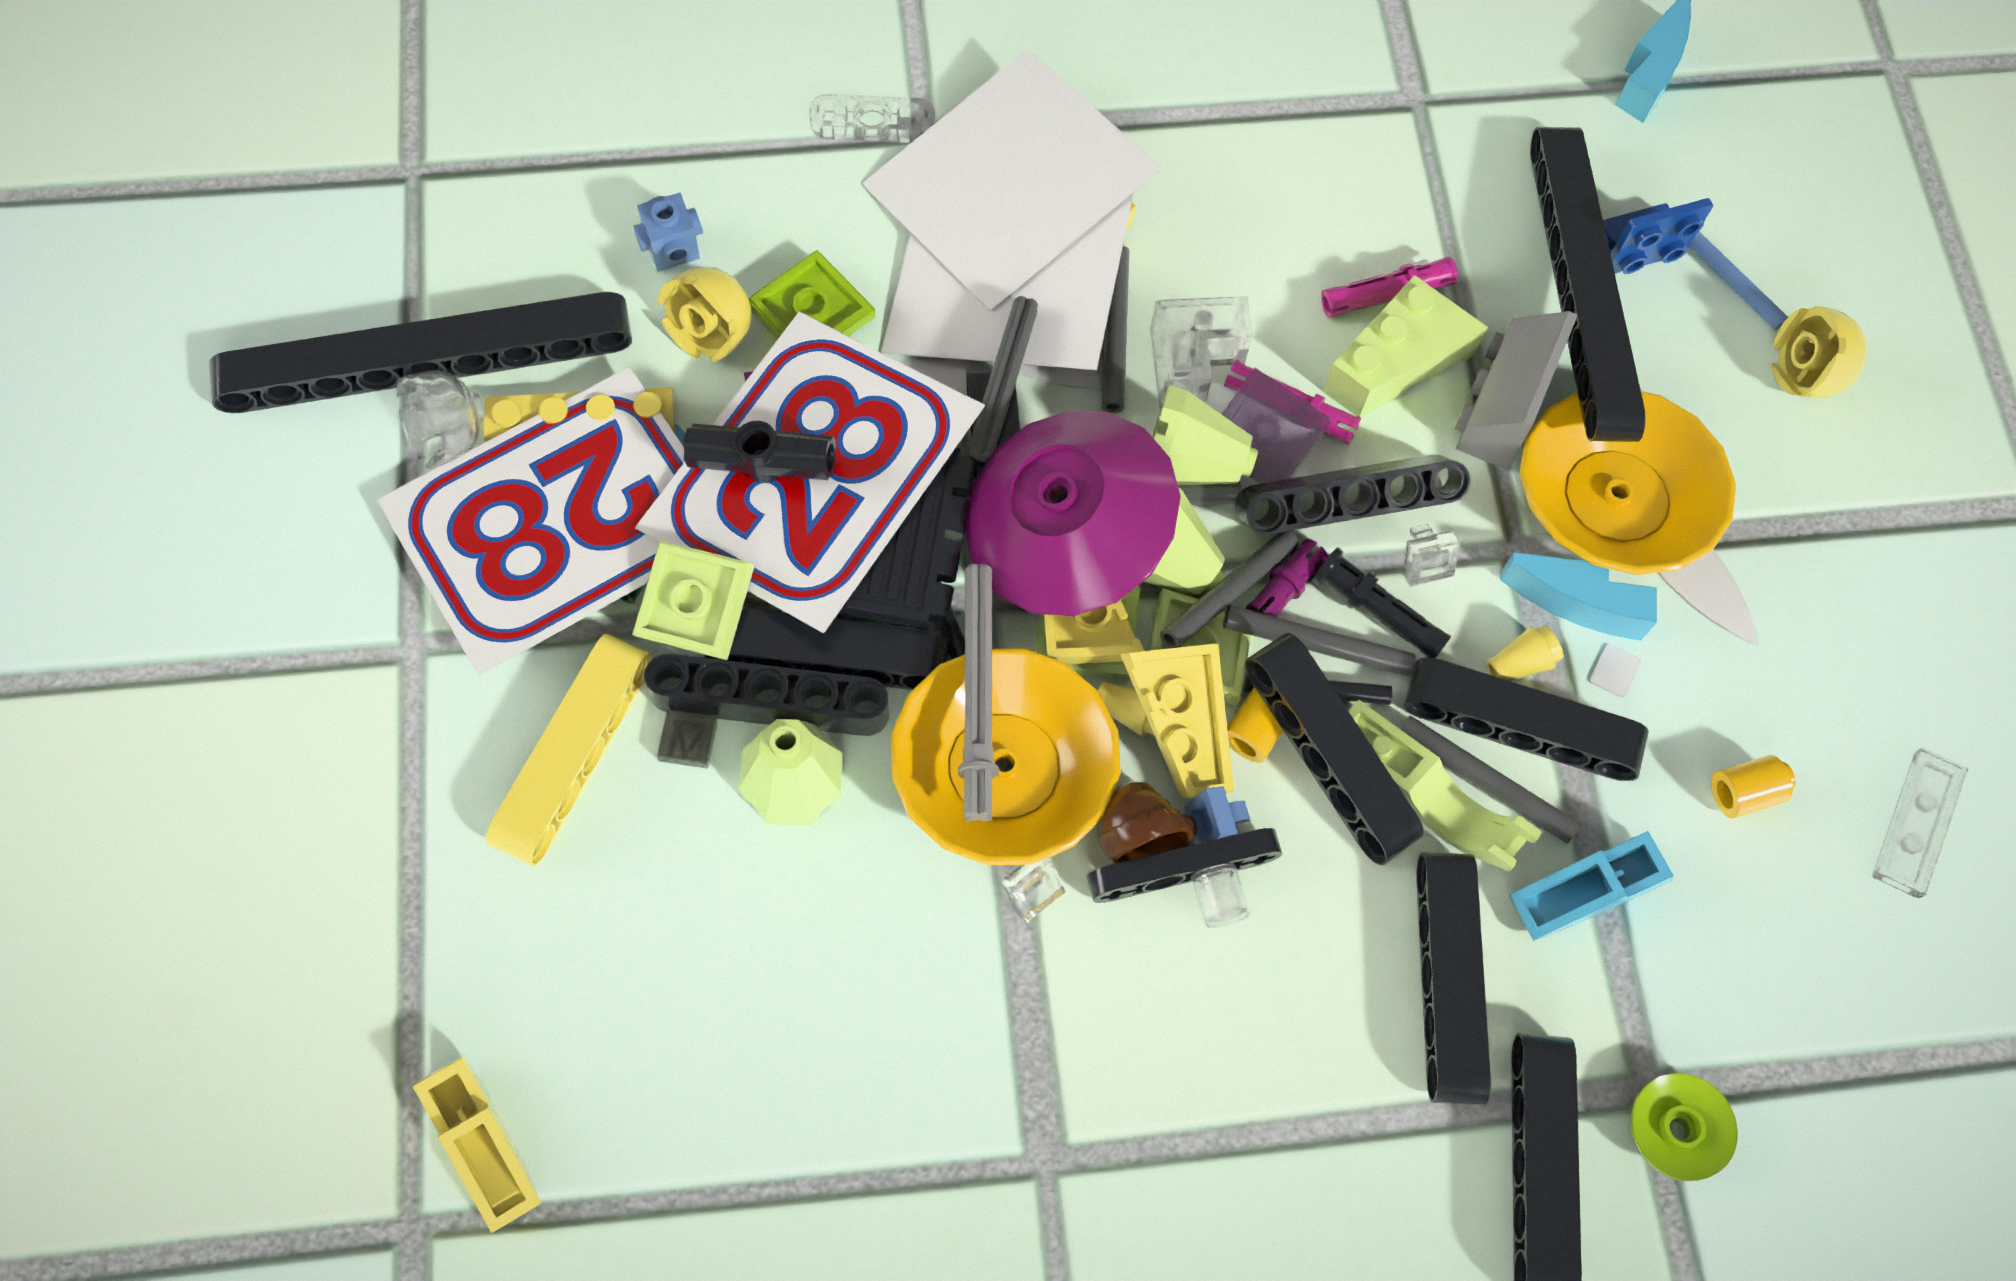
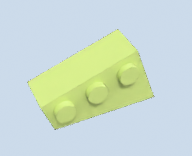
M1414 275L1333 363L1323 392L1355 416L1362 417L1405 394L1409 387L1426 378L1431 380L1440 375L1442 370L1460 360L1464 362L1475 356L1489 327Z

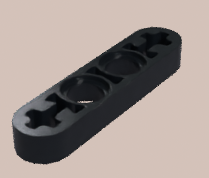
M1263 828L1111 864L1090 872L1086 877L1093 901L1095 903H1106L1260 866L1280 858L1283 852L1276 830L1274 828Z

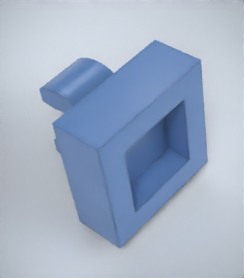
M1224 786L1206 788L1184 806L1186 815L1191 816L1195 820L1198 828L1193 837L1195 844L1238 834L1237 823L1251 820L1245 801L1229 803Z

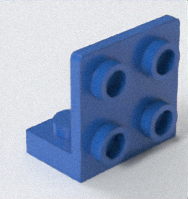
M1705 198L1672 208L1667 203L1603 220L1615 274L1620 272L1631 274L1642 269L1645 265L1660 261L1671 263L1683 257L1698 231L1704 226V221L1714 207L1711 199Z

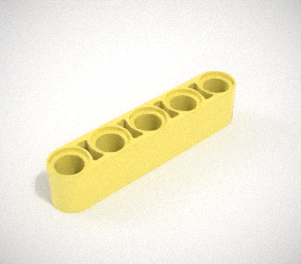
M608 633L604 634L597 641L495 814L486 834L487 845L531 866L537 865L543 859L645 682V669L647 664L653 659V655L650 652Z

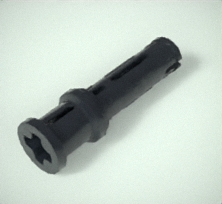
M1337 547L1321 566L1312 582L1316 585L1325 584L1346 600L1345 605L1348 608L1357 610L1360 607L1405 641L1411 643L1429 658H1436L1452 636L1433 625L1421 614L1387 592L1386 589L1377 584L1379 579L1376 578L1375 573L1372 571L1365 573L1344 558L1343 550Z

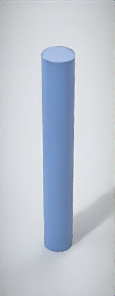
M1698 231L1689 248L1774 330L1779 329L1788 316Z

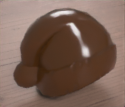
M1129 782L1119 786L1114 791L1104 816L1097 823L1099 847L1113 863L1186 847L1191 843L1198 829L1195 820L1191 816L1183 815L1178 809L1172 807L1168 800L1157 793L1147 782Z

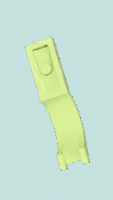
M1358 700L1351 707L1349 713L1415 813L1426 826L1444 841L1463 853L1473 854L1477 859L1510 872L1517 861L1513 856L1526 841L1535 843L1540 837L1542 831L1520 815L1514 817L1498 815L1467 796L1447 774L1438 756L1362 701Z

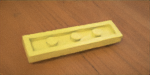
M673 387L646 388L647 392L641 393L634 400L633 407L635 412L645 418L653 417L661 412L675 433V394ZM580 392L485 397L483 439L487 442L538 414L547 423L560 422L568 413L565 400ZM604 394L593 396L586 405L588 415L594 420H605L615 410L612 398Z

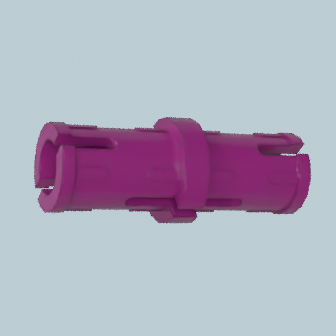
M1311 539L1303 540L1300 547L1283 566L1278 565L1269 575V583L1246 605V609L1260 612L1264 606H1268L1263 614L1277 617L1291 599H1298L1305 591L1304 584L1327 560L1328 555L1325 549L1321 546L1310 559H1307L1317 542Z

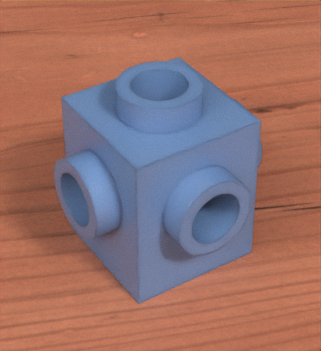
M681 192L669 196H657L648 202L637 205L641 223L633 225L641 251L649 250L657 272L700 259L696 236L703 234L702 226L695 207L686 208Z

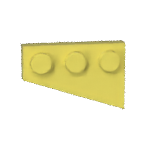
M1121 599L1115 604L1077 616L1042 614L1045 655L1067 664L1123 662L1120 654L1145 650L1139 638L1136 639L1127 620L1128 614Z
M1218 643L1120 654L1180 797L1195 798L1206 788L1224 786L1225 793L1234 792Z

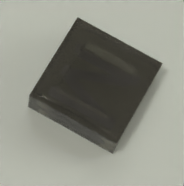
M667 710L657 754L659 762L708 769L718 724L717 718L715 716Z

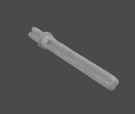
M971 564L965 569V727L963 763L958 766V775L964 778V819L970 822L975 820L986 822L992 820V779L999 774V767L994 764V749L992 747V569L986 564Z

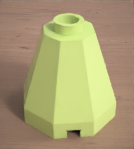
M1171 385L1168 386L1152 437L1171 458L1177 484H1237L1240 481L1241 475L1250 477L1258 454V449L1251 447L1253 436L1188 390Z
M1179 488L1181 499L1174 539L1152 575L1144 582L1196 597L1202 592L1206 594L1223 580L1225 573L1220 569L1224 564L1225 558L1186 495Z
M776 719L742 749L740 794L758 810L759 815L768 824L811 825L820 817V813L829 805L830 807L841 799L842 752L815 724L801 720Z

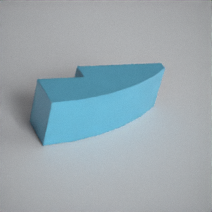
M1676 0L1637 43L1624 69L1631 76L1628 78L1615 105L1641 123L1645 122L1657 106L1681 61L1690 29L1691 0Z
M1513 552L1501 571L1500 580L1522 597L1551 614L1579 626L1612 636L1641 641L1657 623V587L1609 581V569L1594 566L1587 561Z
M1646 831L1607 851H1598L1509 894V897L1534 942L1671 882L1674 875L1649 831Z

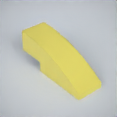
M465 1054L420 1079L413 1085V1089L439 1133L438 1139L491 1233L541 1204L539 1195L510 1137Z

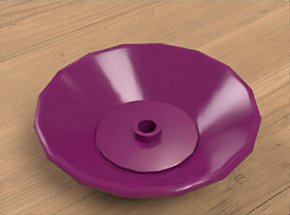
M1068 410L1027 424L994 450L973 483L965 526L972 564L989 565L992 569V591L997 596L1032 614L1077 616L1117 603L1152 575L1174 539L1181 495L1171 458L1145 428L1111 412ZM1068 493L1064 501L1055 503V499L1059 494Z

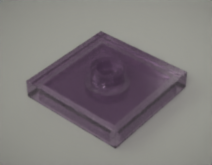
M1255 367L1222 413L1224 417L1253 436L1251 447L1258 449V454L1250 477H1247L1257 484L1292 478L1332 422V418Z

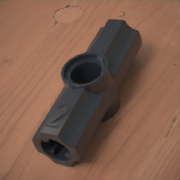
M760 420L750 421L741 427L693 423L690 428H687L683 441L684 461L687 467L743 472L752 480L760 483L770 482L779 476L828 480L830 476H833L836 464V442L833 436L774 431L771 425ZM766 449L764 452L754 455L757 451Z

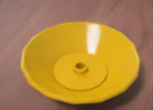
M1641 391L1646 414L1645 430L1639 442H1589L1585 433L1578 393L1576 392L1546 408L1531 428L1524 441L1519 471L1530 510L1558 544L1594 566L1633 575L1677 571L1712 552L1733 521L1736 481L1724 447L1697 416L1661 395ZM1613 493L1620 495L1623 499L1615 497Z
M992 648V747L994 749V764L1000 760H1008L1012 763L1013 768L1008 772L999 771L998 776L992 779V820L986 822L981 820L970 822L964 819V778L958 775V766L963 763L965 655L938 665L907 695L891 733V778L909 818L942 849L983 865H1032L1074 847L1104 816L1121 774L1118 729L1099 691L1067 663L1027 648Z

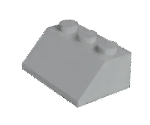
M1566 311L1512 318L1504 335L1499 332L1495 333L1485 355L1486 358L1493 360L1489 370L1480 368L1470 390V393L1477 395L1476 401L1473 406L1465 403L1454 429L1462 432L1455 449L1502 469H1508L1534 424L1578 316L1577 314Z

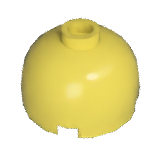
M692 267L663 285L658 295V306L664 302V309L667 314L661 319L665 330L675 344L696 359L700 357L701 352L708 357H712L709 362H717L736 349L744 340L749 330L752 317L751 305L746 292L731 275L716 267Z
M1814 306L1810 309L1800 308L1783 322L1775 337L1773 349L1779 350L1778 360L1780 366L1772 363V373L1778 386L1788 394L1811 398H1827L1846 390L1858 378L1864 367L1867 353L1866 337L1857 322L1844 312L1823 306Z

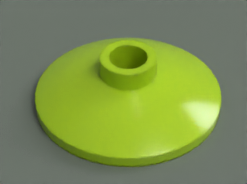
M1685 1073L1666 1074L1646 1084L1634 1100L1630 1117L1634 1142L1643 1158L1661 1174L1679 1181H1700L1718 1174L1732 1159L1738 1141L1736 1118L1727 1099L1716 1087L1706 1080ZM1672 1121H1677L1683 1126L1685 1132L1683 1139H1677L1671 1133L1670 1123Z

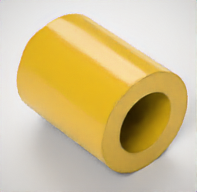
M1255 687L1227 726L1229 747L1243 758L1256 763L1264 762L1284 732Z
M1767 755L1716 771L1711 778V788L1715 802L1721 812L1730 819L1788 802L1796 785L1792 768L1775 755Z

